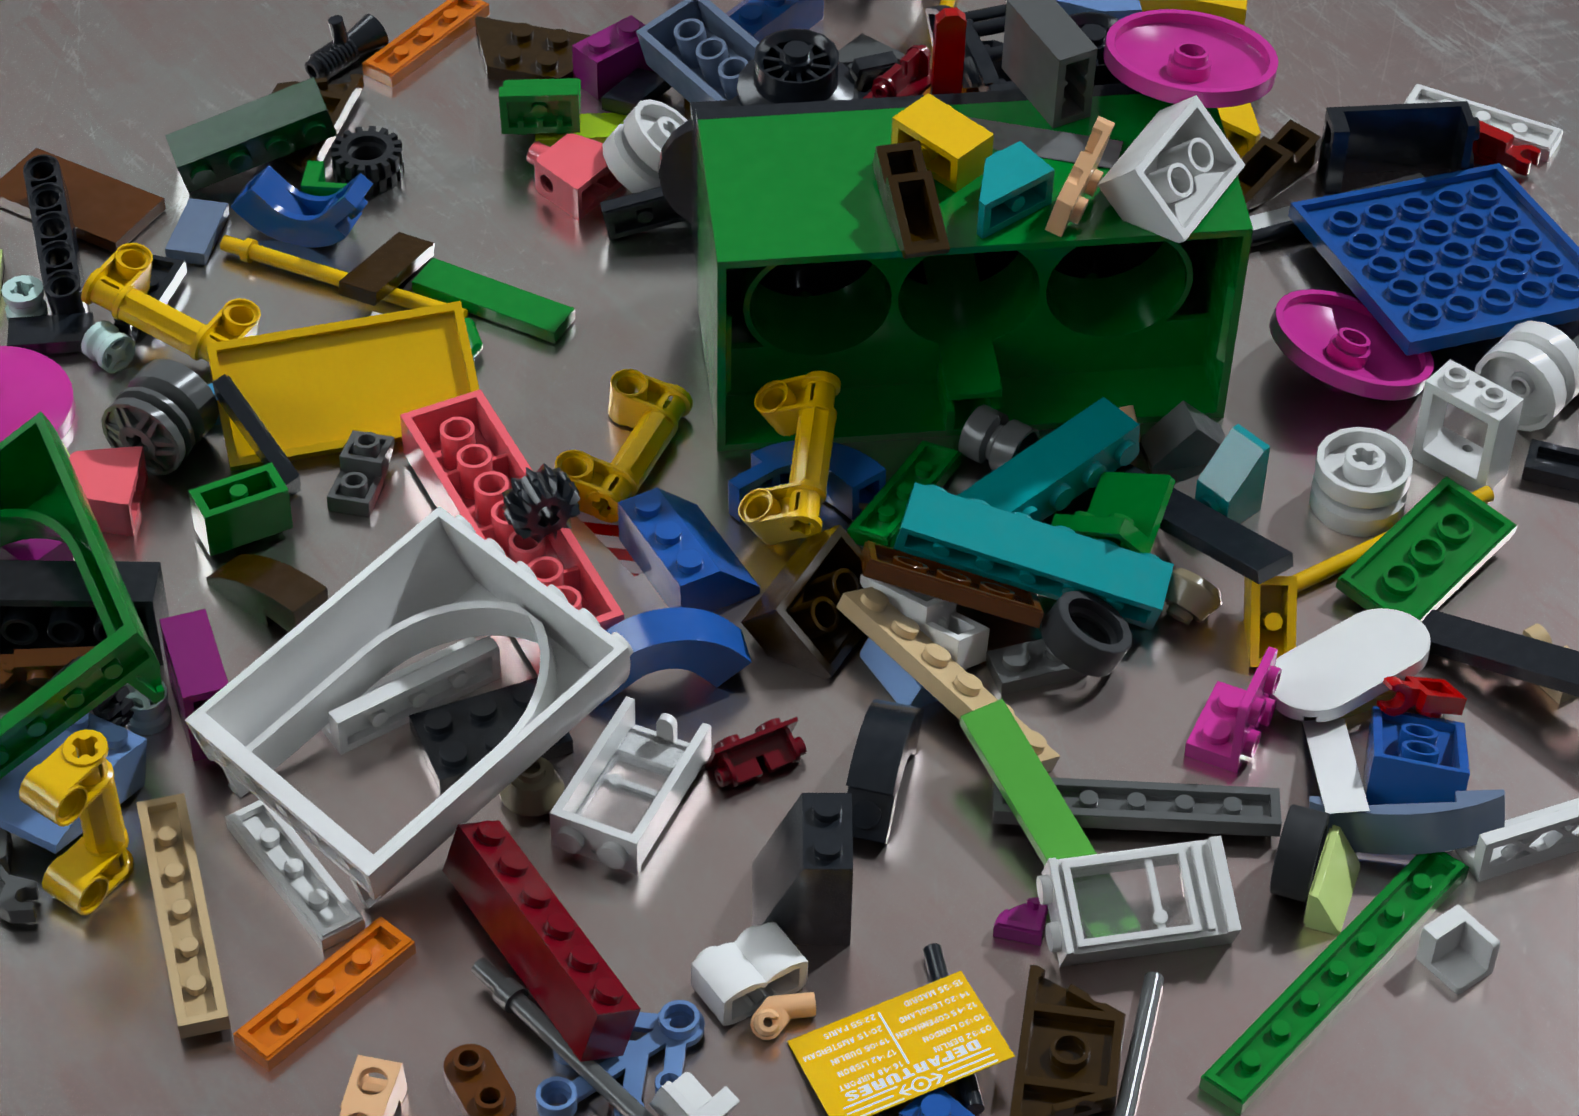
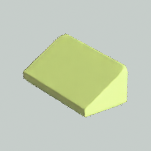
M1336 825L1329 828L1308 895L1303 922L1305 927L1333 935H1339L1342 931L1360 871V862L1342 829Z

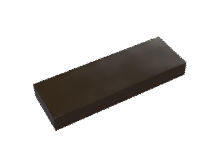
M398 232L339 281L338 294L375 306L434 256L435 243Z

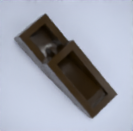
M1291 119L1271 140L1263 136L1242 157L1245 166L1238 174L1247 209L1257 207L1274 198L1307 173L1319 160L1321 136Z
M920 141L876 146L872 165L891 230L904 259L949 253L950 246L932 172L926 169Z
M239 554L206 577L208 585L266 627L276 622L289 632L329 599L327 587L309 575L288 564L254 554Z

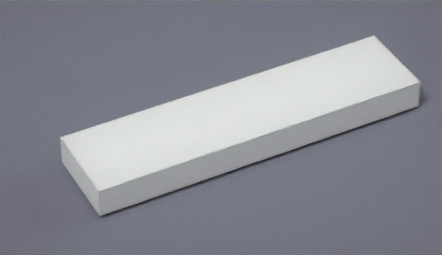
M1420 84L1415 85L1404 104L1468 101L1473 117H1478L1479 121L1515 135L1513 141L1515 146L1532 145L1541 150L1540 160L1546 162L1549 161L1562 138L1563 130Z
M261 800L225 816L228 830L322 951L341 943L365 929L364 917L295 830Z

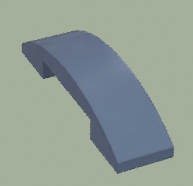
M1504 789L1455 791V802L1368 805L1370 811L1329 814L1327 834L1329 828H1332L1333 825L1339 826L1354 852L1370 854H1427L1477 845L1479 834L1505 827ZM1309 796V808L1325 812L1322 797Z

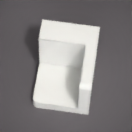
M1457 904L1422 928L1416 959L1455 994H1461L1493 973L1500 941Z
M685 1072L673 1083L667 1081L661 1086L649 1105L659 1116H729L740 1100L727 1086L712 1097L690 1072Z

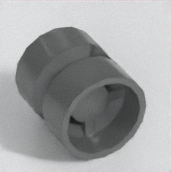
M983 404L978 406L966 421L959 439V451L962 452V455L980 464L984 461L989 462L990 468L996 470L1039 441L1040 433L1039 430L1019 420L1013 419L1009 421L1008 415Z

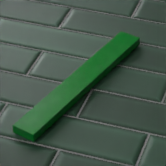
M1446 852L1417 854L1201 1076L1199 1088L1241 1115L1467 878L1469 866Z

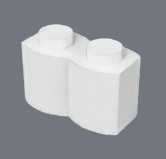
M776 922L751 926L745 929L735 942L710 946L701 951L691 963V986L723 1026L735 1024L750 1017L768 996L794 994L807 984L808 960Z

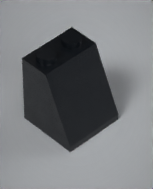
M802 793L752 862V926L776 922L794 945H850L853 889L852 793Z

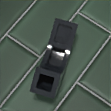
M874 699L870 704L860 728L846 786H848L847 793H852L853 837L888 844L902 775L910 754H916L925 709Z

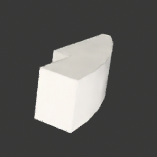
M861 574L860 584L863 588L873 587L883 592L889 598V602L904 616L913 619L919 625L920 630L935 644L948 650L951 658L964 670L986 661L990 628L957 613V604L864 577Z

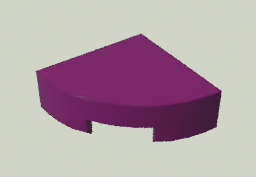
M1032 897L1027 899L1024 904L1013 907L1010 910L1005 909L995 921L993 937L1041 946L1049 917L1048 905H1041L1038 897Z

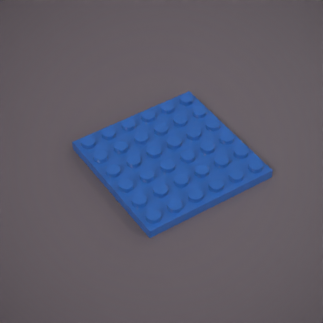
M1500 163L1290 203L1288 217L1406 356L1505 336L1515 325L1526 321L1545 322L1554 326L1579 320V247Z

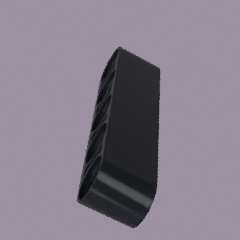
M51 155L34 156L25 163L23 174L43 288L52 315L89 313V305L81 300V292L85 280L69 193L60 164Z

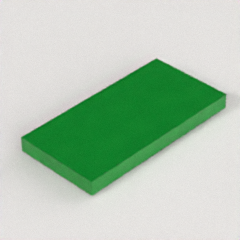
M1446 476L1338 578L1336 588L1366 610L1380 608L1399 610L1414 616L1422 622L1432 609L1437 610L1515 534L1517 525Z

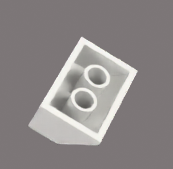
M1195 95L1159 110L1097 186L1123 221L1174 242L1181 243L1186 241L1244 168L1245 163L1200 99Z

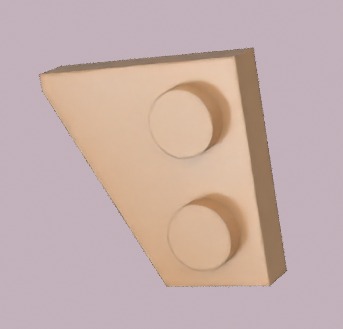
M1098 116L1085 150L1080 152L1055 202L1045 230L1062 237L1070 221L1075 224L1079 223L1089 201L1084 198L1085 194L1093 197L1098 188L1097 185L1104 175V172L1097 168L1115 125L1114 122Z

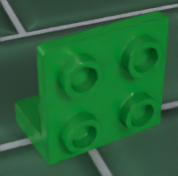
M579 78L503 81V87H499L498 97L502 134L527 135L580 132L581 80Z
M1103 472L1099 478L1088 511H1076L1074 515L1055 514L1051 525L1065 526L1077 534L1096 540H1110L1121 548L1137 553H1150L1174 488L1175 479L1165 474Z

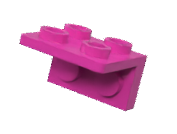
M1268 646L1247 690L1217 681L1186 742L1184 756L1234 773H1238L1245 756L1254 757L1261 738V731L1258 730L1261 725L1269 726L1276 708L1277 701L1271 699L1270 695L1275 693L1282 673V669L1275 666L1278 649Z

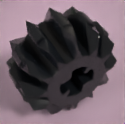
M543 463L536 472L526 467L525 476L521 479L511 478L512 488L502 492L503 502L505 503L502 509L508 524L512 525L518 535L523 539L531 537L540 543L548 534L556 539L557 531L561 528L572 529L570 518L580 514L578 501L581 498L579 497L577 487L574 482H571L566 472L562 471L560 467L552 470V468Z

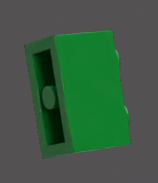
M272 462L188 490L194 529L210 556L293 528L289 490Z

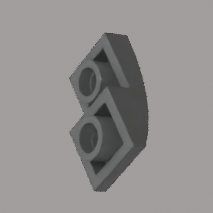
M352 431L339 456L340 472L327 495V508L329 511L370 517L388 471L395 444L394 437L379 435L373 432Z

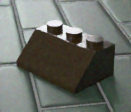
M840 524L807 537L741 622L768 656L824 679L834 675L864 634L863 631L836 608L843 593L864 589L860 584V576L863 574L860 558L862 550Z

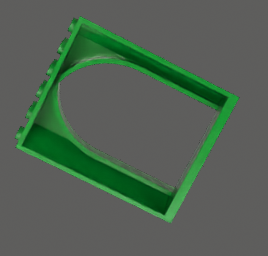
M41 411L0 442V547L27 539H51L66 543L76 561L108 637L0 719V779L127 683L155 704L165 698L159 661L56 429Z

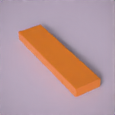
M482 0L445 1L362 63L363 74L393 88L473 28L477 16L484 18L489 16V3Z
M380 916L234 1032L235 1045L270 1072L416 953L415 942Z

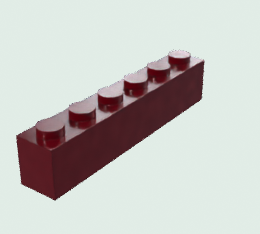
M500 820L458 824L442 869L446 877L579 1061L584 1062L623 1056L641 1008Z

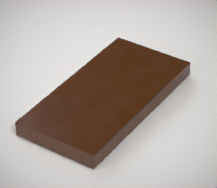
M35 148L0 179V207L31 219L23 174L24 165L29 159L37 155L47 154L54 156L60 164L68 189L76 237L111 252H115L121 245L131 242L166 209L163 197L39 148Z
M871 541L864 543L860 556L864 577L1036 628L1040 627L1044 612L1036 593Z

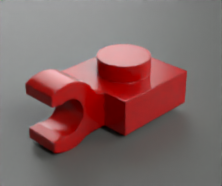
M1479 121L1480 136L1478 141L1473 142L1472 147L1474 163L1481 166L1500 163L1505 169L1509 167L1517 174L1523 176L1529 174L1531 164L1536 166L1539 164L1540 149L1532 145L1515 146L1513 145L1515 135Z
M1390 676L1384 678L1383 684L1391 691L1396 692V695L1389 701L1377 700L1376 705L1389 716L1401 715L1410 707L1416 706L1415 710L1424 716L1441 718L1443 714L1462 715L1467 698L1445 679L1406 676L1405 680H1401L1398 677Z

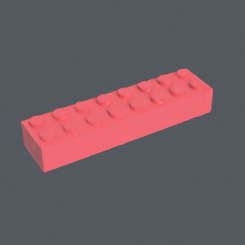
M481 389L400 414L403 453L437 508L439 506L454 517L457 515L464 517L472 525L476 534L484 540L487 538L495 540L508 558L515 563L518 561L524 562L531 568L540 582L546 586L550 584L556 586L576 609H587L604 630L624 620V613L569 528L558 530L556 539L548 534L538 543L531 537L523 539L515 532L512 525L508 524L502 509L505 505L502 492L512 488L511 478L521 479L525 476L526 467L530 470L532 469ZM516 638L538 675L540 669V649L538 643Z

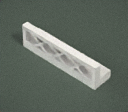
M491 636L478 641L474 637L465 638L377 681L359 698L329 711V723L321 731L341 755L409 723V715L446 705L500 679L499 645Z
M1579 798L1505 820V827L1479 834L1477 845L1456 849V852L1465 865L1469 866V871L1475 880L1481 882L1579 851Z

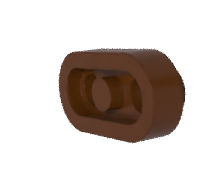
M464 1044L452 1049L447 1054L443 1064L445 1083L463 1116H517L515 1093L488 1049L477 1044ZM468 1064H474L473 1066H470V1067L464 1066V1065H468ZM490 1099H493V1100H496V1101H497V1102H495V1103H493V1104H486V1103H485V1102H487V1101L490 1100Z

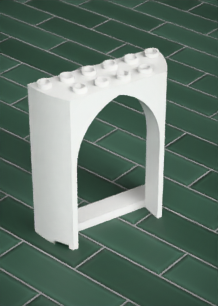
M439 506L193 712L185 721L208 759L215 761L222 767L230 783L228 784L230 789L240 799L249 791L349 875L360 901L367 908H370L455 833L458 824L468 822L619 688L629 676L630 656L633 654V650L626 639L619 633L613 632L610 634L600 627L597 619L587 609L581 608L578 610L572 606L553 584L546 586L540 582L531 568L524 562L518 561L515 563L508 558L495 540L492 538L484 540L476 534L472 525L461 515L454 517ZM491 635L522 638L536 642L539 645L540 669L533 696L517 724L492 751L375 854L367 850L274 771L329 723V711L359 698L395 667L425 650L458 639Z

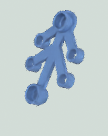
M674 1000L668 1002L658 1014L639 1012L633 1031L648 1034L636 1041L629 1040L623 1056L604 1058L606 1060L599 1064L614 1079L625 1073L622 1087L643 1106L642 1095L648 1059L666 1048L664 1069L655 1078L656 1095L660 1087L667 1081L673 1083L682 1075L686 1048L698 1043L704 1035V1017L697 1007L689 1001ZM553 1050L554 1058L558 1063L569 1065ZM560 1076L547 1078L536 1089L537 1112L540 1116H573L577 1110V1103L596 1092V1090L581 1076L573 1081ZM555 1103H561V1104H563V1105H560V1106H552V1104H555ZM614 1108V1116H623Z

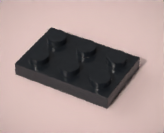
M538 677L409 715L410 729L440 793L450 788L509 734L525 712L533 696ZM568 732L541 757L551 760L574 753L573 739Z

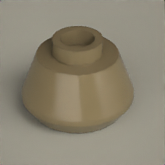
M1177 568L1172 571L1165 598V603L1168 605L1166 613L1185 625H1189L1192 620L1202 622L1221 607V591L1201 576L1187 569Z
M540 757L500 792V798L505 807L518 815L539 817L552 810L565 790L564 782L553 765L547 759Z

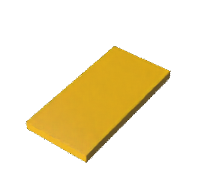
M461 301L206 344L212 381L224 374L226 376L229 375L290 461L342 452L353 430L392 436L395 442H401L400 414L479 390ZM217 400L230 471L263 466L264 464Z

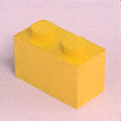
M927 93L892 117L891 144L920 141L926 169L931 170L935 180L956 193L983 174L985 159L993 153L994 134L956 111L950 105Z

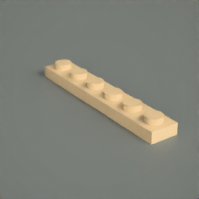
M873 587L843 593L836 608L959 720L960 716L998 700L983 687L978 677L968 673L955 662L948 650L935 644L920 630L919 625L913 619L904 616L896 609L883 592ZM1007 705L1046 771H1052L1060 755L1047 744L1046 739L1040 733L1031 730L1015 716L1013 709Z
M181 793L136 802L180 1039L231 1029L185 794Z

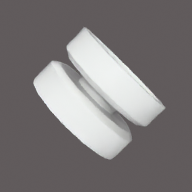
M651 99L640 101L624 119V124H619L602 144L603 157L608 168L616 179L633 194L661 187L658 175L661 149L671 133L688 120L677 110L663 102Z
M1526 321L1515 325L1498 344L1482 357L1476 364L1475 373L1524 399L1517 430L1531 432L1544 428L1579 393V349L1561 330L1545 322Z
M1359 426L1340 429L1326 436L1318 446L1309 504L1315 517L1327 528L1349 536H1376L1391 529L1404 516L1407 490L1411 481L1413 458L1407 446L1391 434L1379 429Z

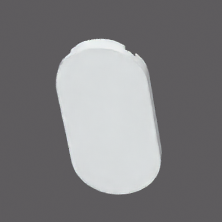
M1380 608L1359 612L1278 657L1275 666L1281 668L1282 673L1277 689L1273 695H1270V698L1277 701L1275 709L1292 719L1304 721V716L1316 717V722L1338 719L1390 690L1383 684L1384 678L1394 676L1405 680L1406 676H1414L1426 666L1431 643L1430 634L1421 621L1399 610Z

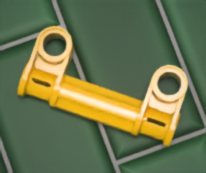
M127 243L118 247L100 268L95 269L90 274L81 292V300L88 305L95 303L111 311L113 318L136 327L188 354L196 361L203 359L209 362L206 344L258 335L261 312L258 305L250 300L236 298L228 301L214 318L205 325L147 295L150 286L153 254L147 247L138 243Z
M622 369L612 375L608 402L609 417L619 425L634 428L612 462L603 461L579 450L564 451L555 460L554 469L560 467L577 487L579 497L581 498L578 501L581 512L608 523L618 521V502L636 496L659 457L677 433L679 420L681 417L688 415L693 407V399L684 388L644 375L640 371L633 369Z
M812 371L806 375L784 380H773L762 386L755 396L754 405L778 434L782 436L796 434L789 483L752 490L744 496L738 507V515L741 520L767 545L807 538L820 533L822 530L823 522L819 517L820 505L826 500L831 451L837 419L834 402L835 396L840 393L841 389L840 379L830 372Z
M88 729L74 732L68 736L64 743L51 755L27 773L19 789L21 802L58 826H68L78 817L80 818L83 836L48 866L43 876L42 888L45 892L84 916L94 912L118 885L129 878L135 865L132 854L126 849L129 837L123 821L114 780V770L112 764L106 759L109 751L106 737L98 731Z

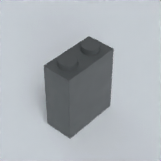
M1007 0L1001 68L1052 128L1090 117L1098 48L1056 0Z

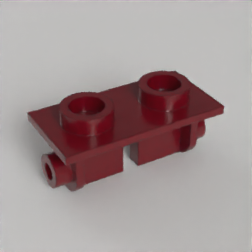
M925 45L911 46L907 50L906 55L900 59V65H893L885 74L878 76L873 81L872 91L863 99L922 95L931 86L932 69H930L931 52L929 48Z
M794 717L784 722H781L780 718H774L759 725L755 729L754 734L741 739L738 734L718 741L713 746L714 749L705 764L706 770L718 766L719 768L715 770L718 784L721 787L728 785L730 788H735L762 776L763 772L757 759H763L769 773L799 762L801 756L806 754L807 750L801 737L794 738L792 735L799 721L798 718Z

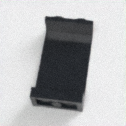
M1468 101L1326 108L1317 166L1324 194L1334 195L1341 193L1343 174L1450 169L1451 172L1471 169L1474 167L1473 142L1478 141L1480 136L1478 117H1473Z

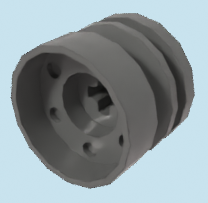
M154 359L142 367L129 382L128 388L120 392L116 400L105 409L101 419L103 434L111 448L143 446L147 473L152 475H168L181 465L183 459L191 453L193 446L200 442L215 425L219 416L218 402L211 388L197 373L185 365L169 359Z

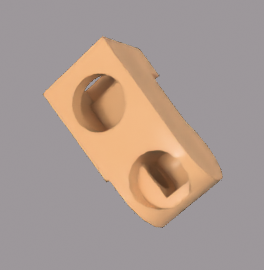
M357 1055L340 1106L341 1112L339 1116H394L397 1106H402L408 1089L403 1063ZM369 1073H380L387 1078V1080L370 1077Z

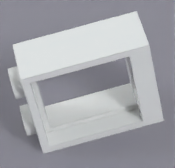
M1450 359L1425 382L1411 454L1412 458L1449 477L1472 492L1483 486H1489L1493 489L1507 476L1524 399ZM1448 402L1488 424L1483 448L1443 426Z

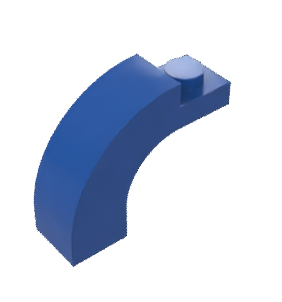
M268 165L246 184L230 207L254 228L278 241L303 247H325L340 242L347 237L362 215L361 211L368 203L364 196L373 183L360 173L338 192L329 196H314L293 187Z
M795 440L769 445L752 452L751 468L728 480L729 514L737 521H742L738 515L739 504L750 491L757 488H769L789 483ZM833 442L825 502L836 507L849 519L854 520L862 512V508H859V503L869 504L886 484V469L868 455L849 446Z
M686 607L656 609L622 620L606 631L610 634L613 632L619 633L630 644L633 650V654L630 656V673L627 680L599 705L602 706L641 677L665 669H683L694 672L717 688L752 663L742 630L718 614Z

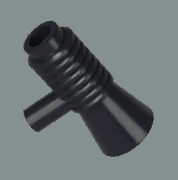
M365 14L348 32L346 31L343 17L340 15L332 16L328 19V24L333 40L310 54L309 60L305 62V70L310 78L327 77L328 81L342 70L357 62L359 57L386 46L389 43L388 35L379 20L371 14Z

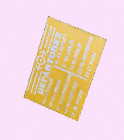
M962 971L787 1041L828 1116H872L1015 1057Z

